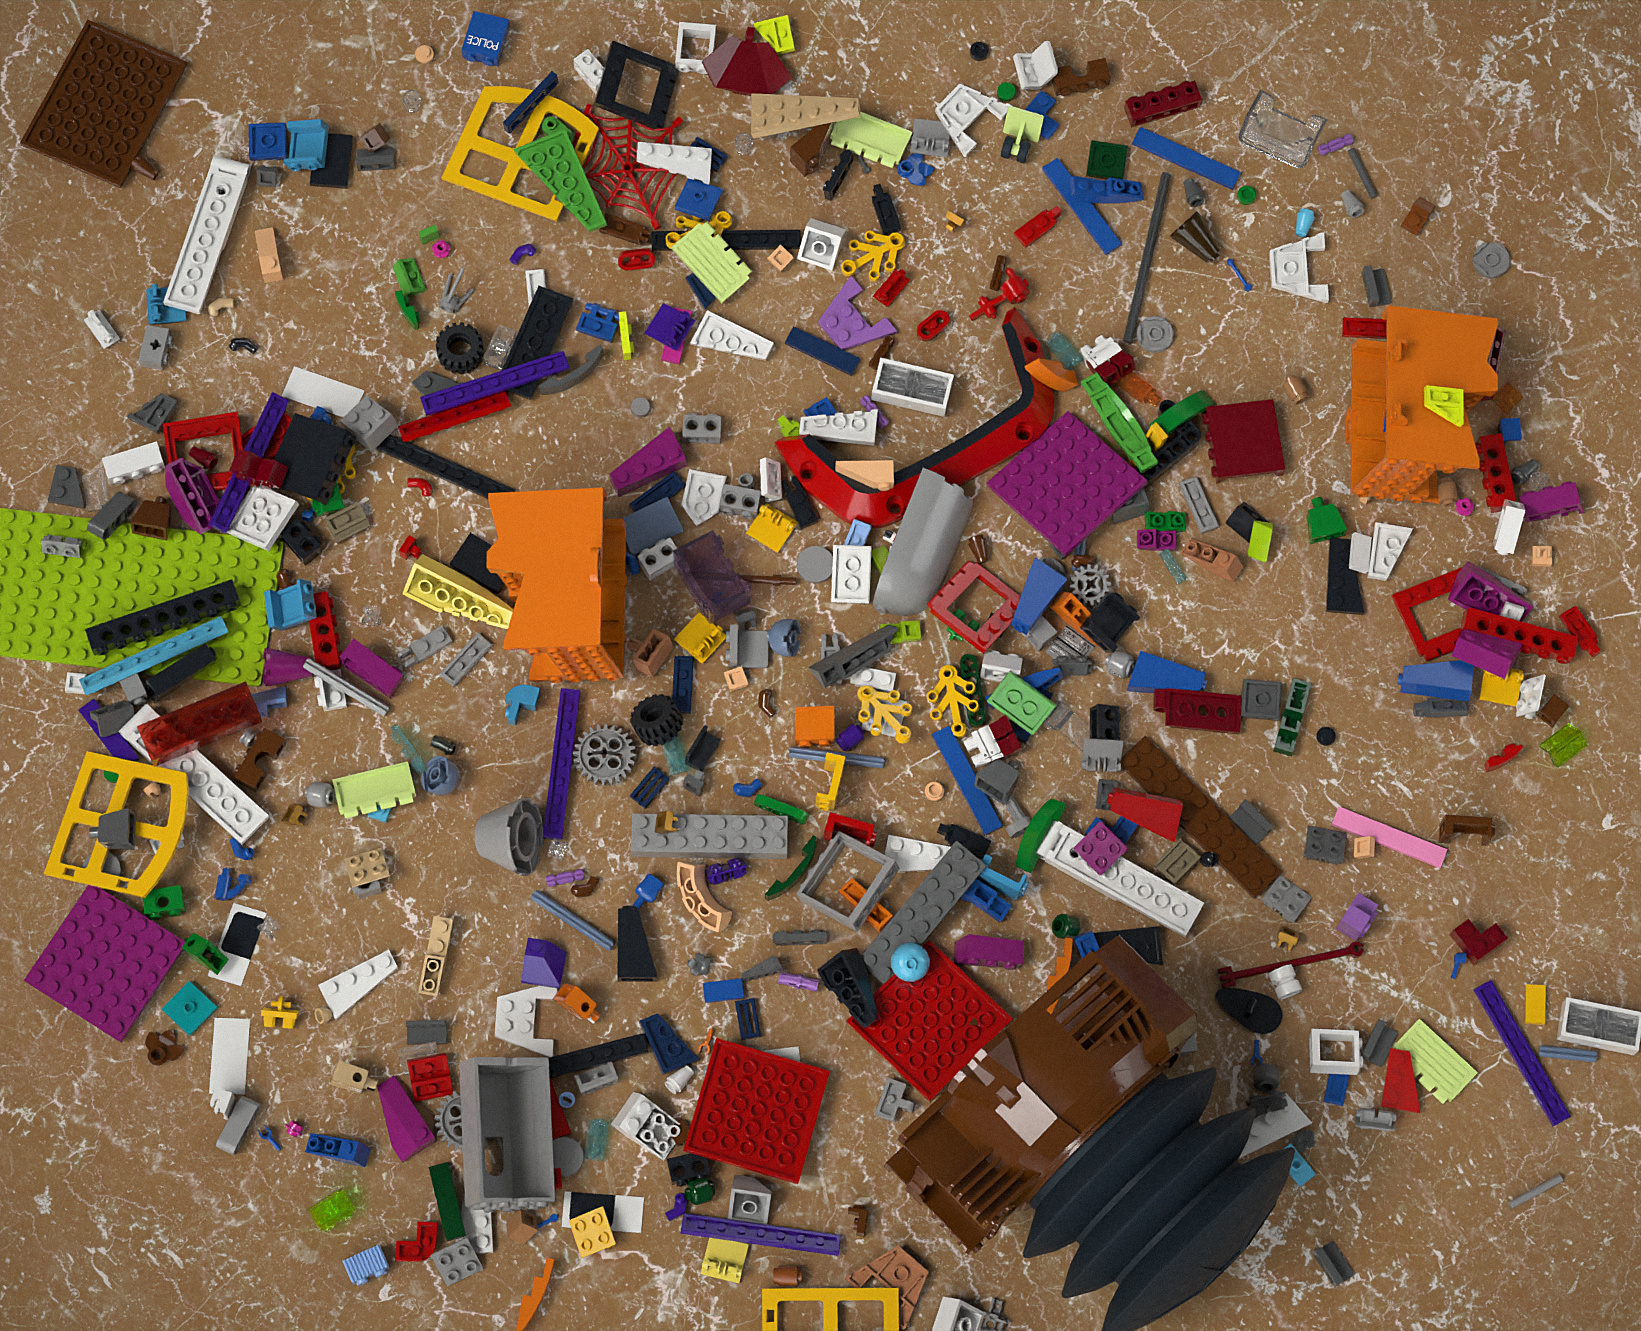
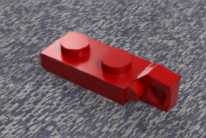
M1056 206L1050 211L1046 209L1016 230L1014 236L1027 248L1054 227L1057 223L1056 219L1061 216L1062 210Z
M1577 606L1560 614L1559 618L1569 633L1578 637V646L1583 651L1587 650L1592 658L1598 655L1601 650L1596 645L1598 643L1597 635Z

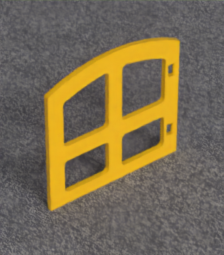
M509 86L484 87L441 179L557 222L564 205L555 200L556 196L554 194L550 203L545 205L511 192L520 170H530L514 153V149L533 142L546 114L551 113L581 133L574 150L583 167L599 132V128L576 108L547 95L533 110L517 146L510 148L478 136L491 105L495 102L521 104L533 90ZM581 143L587 144L583 153L578 151ZM471 150L508 163L497 186L460 173Z
M87 751L44 875L146 898L166 871L180 842L188 809V774ZM95 769L119 774L108 809L104 814L124 809L135 778L171 785V803L167 826L160 827L136 821L135 836L161 842L149 866L138 880L102 872L110 848L102 846L98 842V838L86 868L62 863L74 825L80 823L98 827L99 817L104 815L81 809V804ZM67 869L75 870L74 876L66 875ZM120 881L129 882L128 888L118 887Z
M899 1288L762 1289V1331H777V1304L779 1301H822L823 1331H838V1302L864 1300L882 1301L884 1304V1331H899ZM767 1310H774V1322L767 1323Z

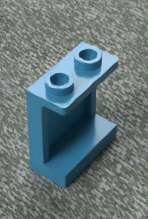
M322 119L288 121L287 129L291 132L289 159H284L283 163L292 171L324 168L329 126Z
M298 579L297 584L280 591L267 590L264 592L269 628L283 631L316 618V606L311 581Z
M985 854L982 862L987 867L977 880L1017 901L1019 896L1023 897L1029 883L1026 881L1027 875L1023 874L1020 882L1017 883L991 870L990 866L993 857Z

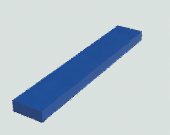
M1142 127L1139 128L1132 142V145L1231 190H1233L1241 173Z
M1056 158L1043 166V172L1103 253L1107 255L1120 247L1121 242L1092 203L1084 202V197L1072 196L1070 178L1072 176L1060 160Z
M950 726L933 733L932 737L984 836L1002 828L986 794L974 786L976 776Z

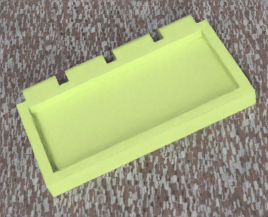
M860 112V117L837 121L830 139H832L831 145L843 149L846 144L848 145L847 149H850L852 153L860 156L863 151L865 152L863 157L878 162L879 158H881L880 164L893 168L895 164L898 165L913 132Z
M708 222L703 225L699 223L672 246L671 249L722 304L750 279L748 275L752 270L744 262L739 266L736 264L741 258L732 248L727 251L724 250L728 244L719 234L714 238L712 237L716 231Z
M408 761L332 780L340 815L344 814L345 819L359 816V810H361L362 815L375 812L379 805L381 810L396 807V801H399L400 805L414 802L413 797H416Z
M1420 1019L1392 1047L1393 1049L1410 1051L1414 1078L1421 1074L1422 1077L1418 1081L1429 1092L1435 1087L1437 1090L1433 1095L1442 1104L1447 1099L1451 1102L1478 1073Z

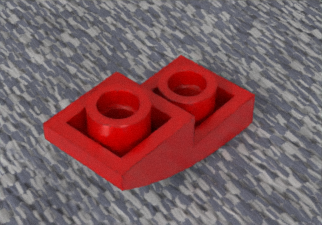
M1508 744L1500 753L1501 757L1499 755L1489 757L1484 765L1486 772L1496 770L1512 761L1522 750V744Z

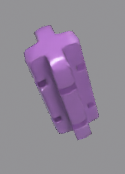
M1351 134L1343 135V138L1338 137L1328 141L1327 144L1319 145L1318 151L1320 155L1328 154L1329 151L1333 152L1343 148L1344 145L1352 144L1353 138Z
M868 395L864 396L860 403L863 407H866L867 412L878 409L877 425L881 429L888 425L887 418L882 415L883 413L876 404L872 403V399Z
M576 869L575 872L567 871L557 873L556 876L554 874L546 876V882L551 887L556 886L557 883L560 885L574 882V880H583L584 872L582 869Z

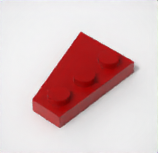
M1390 1048L1381 1107L1420 1114L1410 1051Z

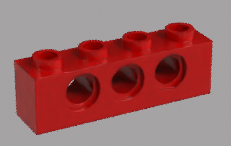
M1502 433L1480 436L1477 443H1475L1480 457L1479 470L1483 472L1484 476L1482 485L1483 489L1487 490L1488 495L1486 496L1487 507H1490L1491 513L1501 512L1505 499L1516 502ZM1487 453H1492L1495 456V458H1489L1487 456ZM1490 471L1498 472L1499 476H1493ZM1499 488L1503 493L1498 494L1494 489Z
M327 591L313 593L316 618L309 620L315 662L330 671L341 669L340 662L342 661L340 656L342 651L337 649L340 639L339 634L334 631L337 621L336 616L331 614V608H334L333 598L328 597ZM319 611H326V614L324 616H317V613ZM322 629H329V632L327 634H320V631ZM325 647H332V650L329 653L323 652V649Z

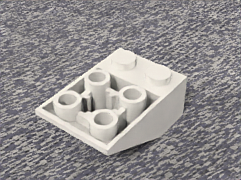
M635 1092L631 1094L611 1123L613 1127L663 1161L675 1145L670 1136L676 1137L680 1133V1128L677 1125H673L675 1123L680 1125L679 1122L644 1095ZM673 1127L677 1129V1132L674 1135L671 1134V1129Z

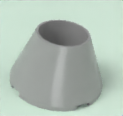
M520 798L482 815L475 829V845L478 854L520 876L531 875L537 868L541 858L537 857L539 847H543V822L537 804H532L530 798Z

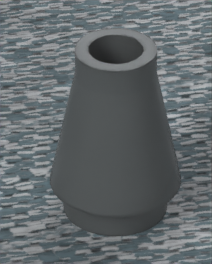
M1189 178L1185 180L1183 184L1187 203L1191 207L1201 205L1204 202V194L1196 185L1194 179Z
M1531 459L1529 462L1513 468L1511 478L1516 484H1525L1535 470L1539 468L1538 463Z

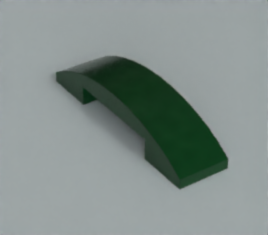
M813 835L802 848L801 855L805 858L784 884L776 880L765 893L767 901L783 895L803 877L815 853L816 836Z

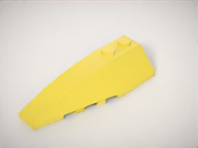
M423 554L414 563L402 593L435 611L449 612L458 617L460 615L469 617L473 621H485L489 625L508 629L514 610L473 580Z

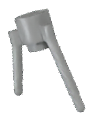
M464 267L458 273L449 294L447 293L452 274L448 275L442 298L439 301V307L446 312L458 311L463 302L474 292V289L471 288L458 303L457 297L453 295L465 270Z

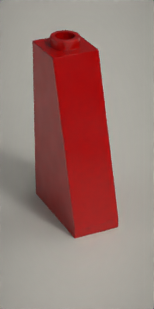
M1113 787L1112 793H1108L1107 804H1109L1110 811L1171 842H1175L1183 808L1181 800Z

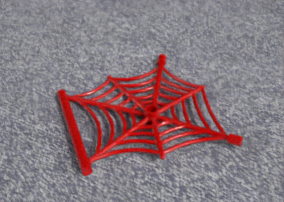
M586 104L583 114L588 118L591 117L593 123L603 135V141L598 160L585 175L587 179H592L604 186L611 196L607 199L596 187L592 185L590 187L605 200V208H609L612 205L633 209L651 219L650 222L654 230L660 229L661 225L655 216L662 198L676 174L673 173L656 204L654 213H652L650 207L654 196L669 170L655 167L645 168L642 163L636 162V160L632 164L630 163L631 157L637 158L636 155L631 153V150L637 153V149L631 146V140L636 143L640 142L632 137V130L643 138L657 139L654 142L657 144L659 142L663 144V139L669 134V145H672L673 129L683 123L682 118L678 116L670 127L655 129L635 122L647 130H666L661 136L652 137L639 133L632 126V121L629 119L628 125L601 127L597 119L619 121L626 118H604L593 115V105ZM628 128L627 135L618 137L607 136L604 131ZM576 131L572 142L574 149L581 136V133ZM596 136L595 141H594V143H593V145H592L591 152H590V154H589V156H588L586 162L583 164V167H582L583 169H584V168L586 167V165L589 163V161H590V159H591V157H592V155H593V153H594L595 146H596V141H597V136ZM627 138V144L613 145L610 139ZM607 141L610 151L605 166L598 173L590 174L602 159L605 142ZM627 147V152L624 154H619L616 149ZM613 151L617 157L615 163L609 171L603 172L610 163ZM618 161H620L622 169L614 170ZM638 163H639L640 166H641V168H633V167H635ZM654 171L641 192L639 186L642 178L647 172ZM658 171H665L652 193L649 204H647L644 193L649 183ZM634 172H643L638 182H636L633 176ZM623 173L621 178L615 174ZM607 175H611L619 180L618 184L607 177ZM602 176L609 180L615 187L614 191L612 192L605 183L594 177ZM622 183H630L634 185L636 190L620 187ZM618 191H629L638 194L641 201L626 195L616 194ZM614 197L626 198L644 206L647 213L630 205L611 202Z

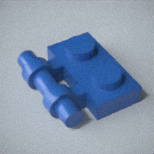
M587 302L585 309L591 312L590 314L582 312L576 331L612 343L618 328V324L612 321L613 319L619 321V313L611 308L609 310L600 307V304ZM600 314L606 316V320L596 317V315Z

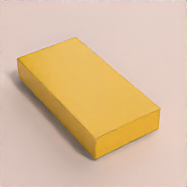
M1157 423L1151 425L1146 434L1153 455L1161 450L1168 437Z
M1526 984L1524 1024L1544 1025L1546 985Z

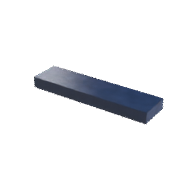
M551 71L505 119L503 126L508 134H511L559 84L556 73Z
M794 326L785 341V345L850 376L853 375L860 362V358Z

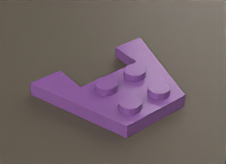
M850 276L818 321L824 332L842 350H848L885 338L886 336L897 334V330L886 317L870 327L849 301L863 290L852 276Z

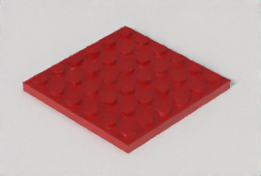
M929 940L922 946L930 958V967L927 974L914 982H906L893 975L873 994L879 1019L865 1029L852 1015L846 1020V1023L931 1103L982 1047L1013 1022V1018ZM973 1018L978 1021L976 1026L969 1025Z
M716 1038L683 1151L798 1184L830 1071Z

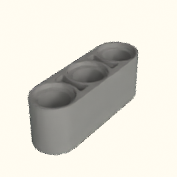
M241 1096L218 1138L216 1147L235 1155L258 1114L261 1104Z

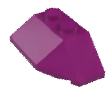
M183 458L166 465V488L183 521L199 534L213 528L208 524L217 508L219 499L203 468Z

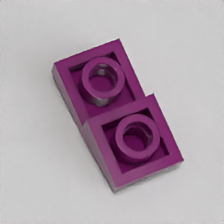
M1137 530V549L1177 551L1176 530Z

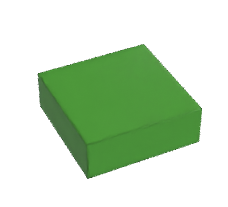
M436 225L418 232L422 245L439 238Z

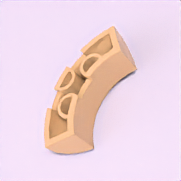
M685 861L678 862L677 883L678 887L681 888L682 900L686 908L705 927L716 932L723 931L730 922L732 911L719 905L710 894L705 879L706 865Z

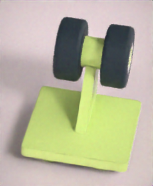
M1009 106L1003 132L1016 136L1017 140L1014 143V137L1006 136L1001 150V157L1009 159L1011 154L1016 155V161L1024 164L1027 160L1031 143L1024 140L1021 142L1023 138L1033 142L1039 141L1044 116Z

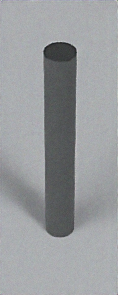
M1349 149L1350 158L1370 198H1376L1378 195L1355 149Z

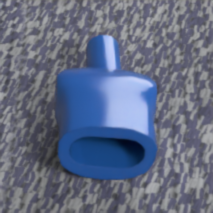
M648 873L635 889L639 897L632 906L639 910L645 901L652 903L664 884Z

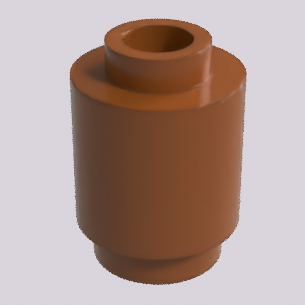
M779 1266L773 1269V1283L778 1284V1286H798V1282H802V1270H798V1266Z

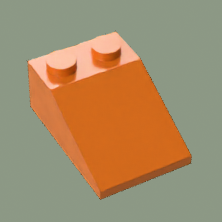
M834 706L795 707V745L808 748L811 745L828 747L830 744H834Z

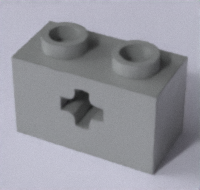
M150 325L146 326L138 359L142 367L163 370L164 364L168 363L169 353L167 351L168 347H171L173 343V336H171L169 329Z

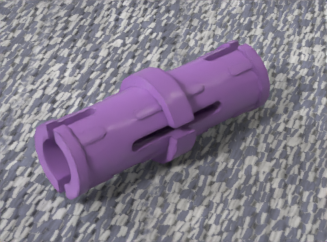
M780 971L778 984L789 985L798 990L801 988L814 992L817 991L819 979L807 978L802 976V974L795 975Z

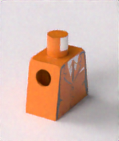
M563 984L553 997L556 1003L577 1019H588L591 1023H595L600 1016L594 1010L597 1004L576 985Z

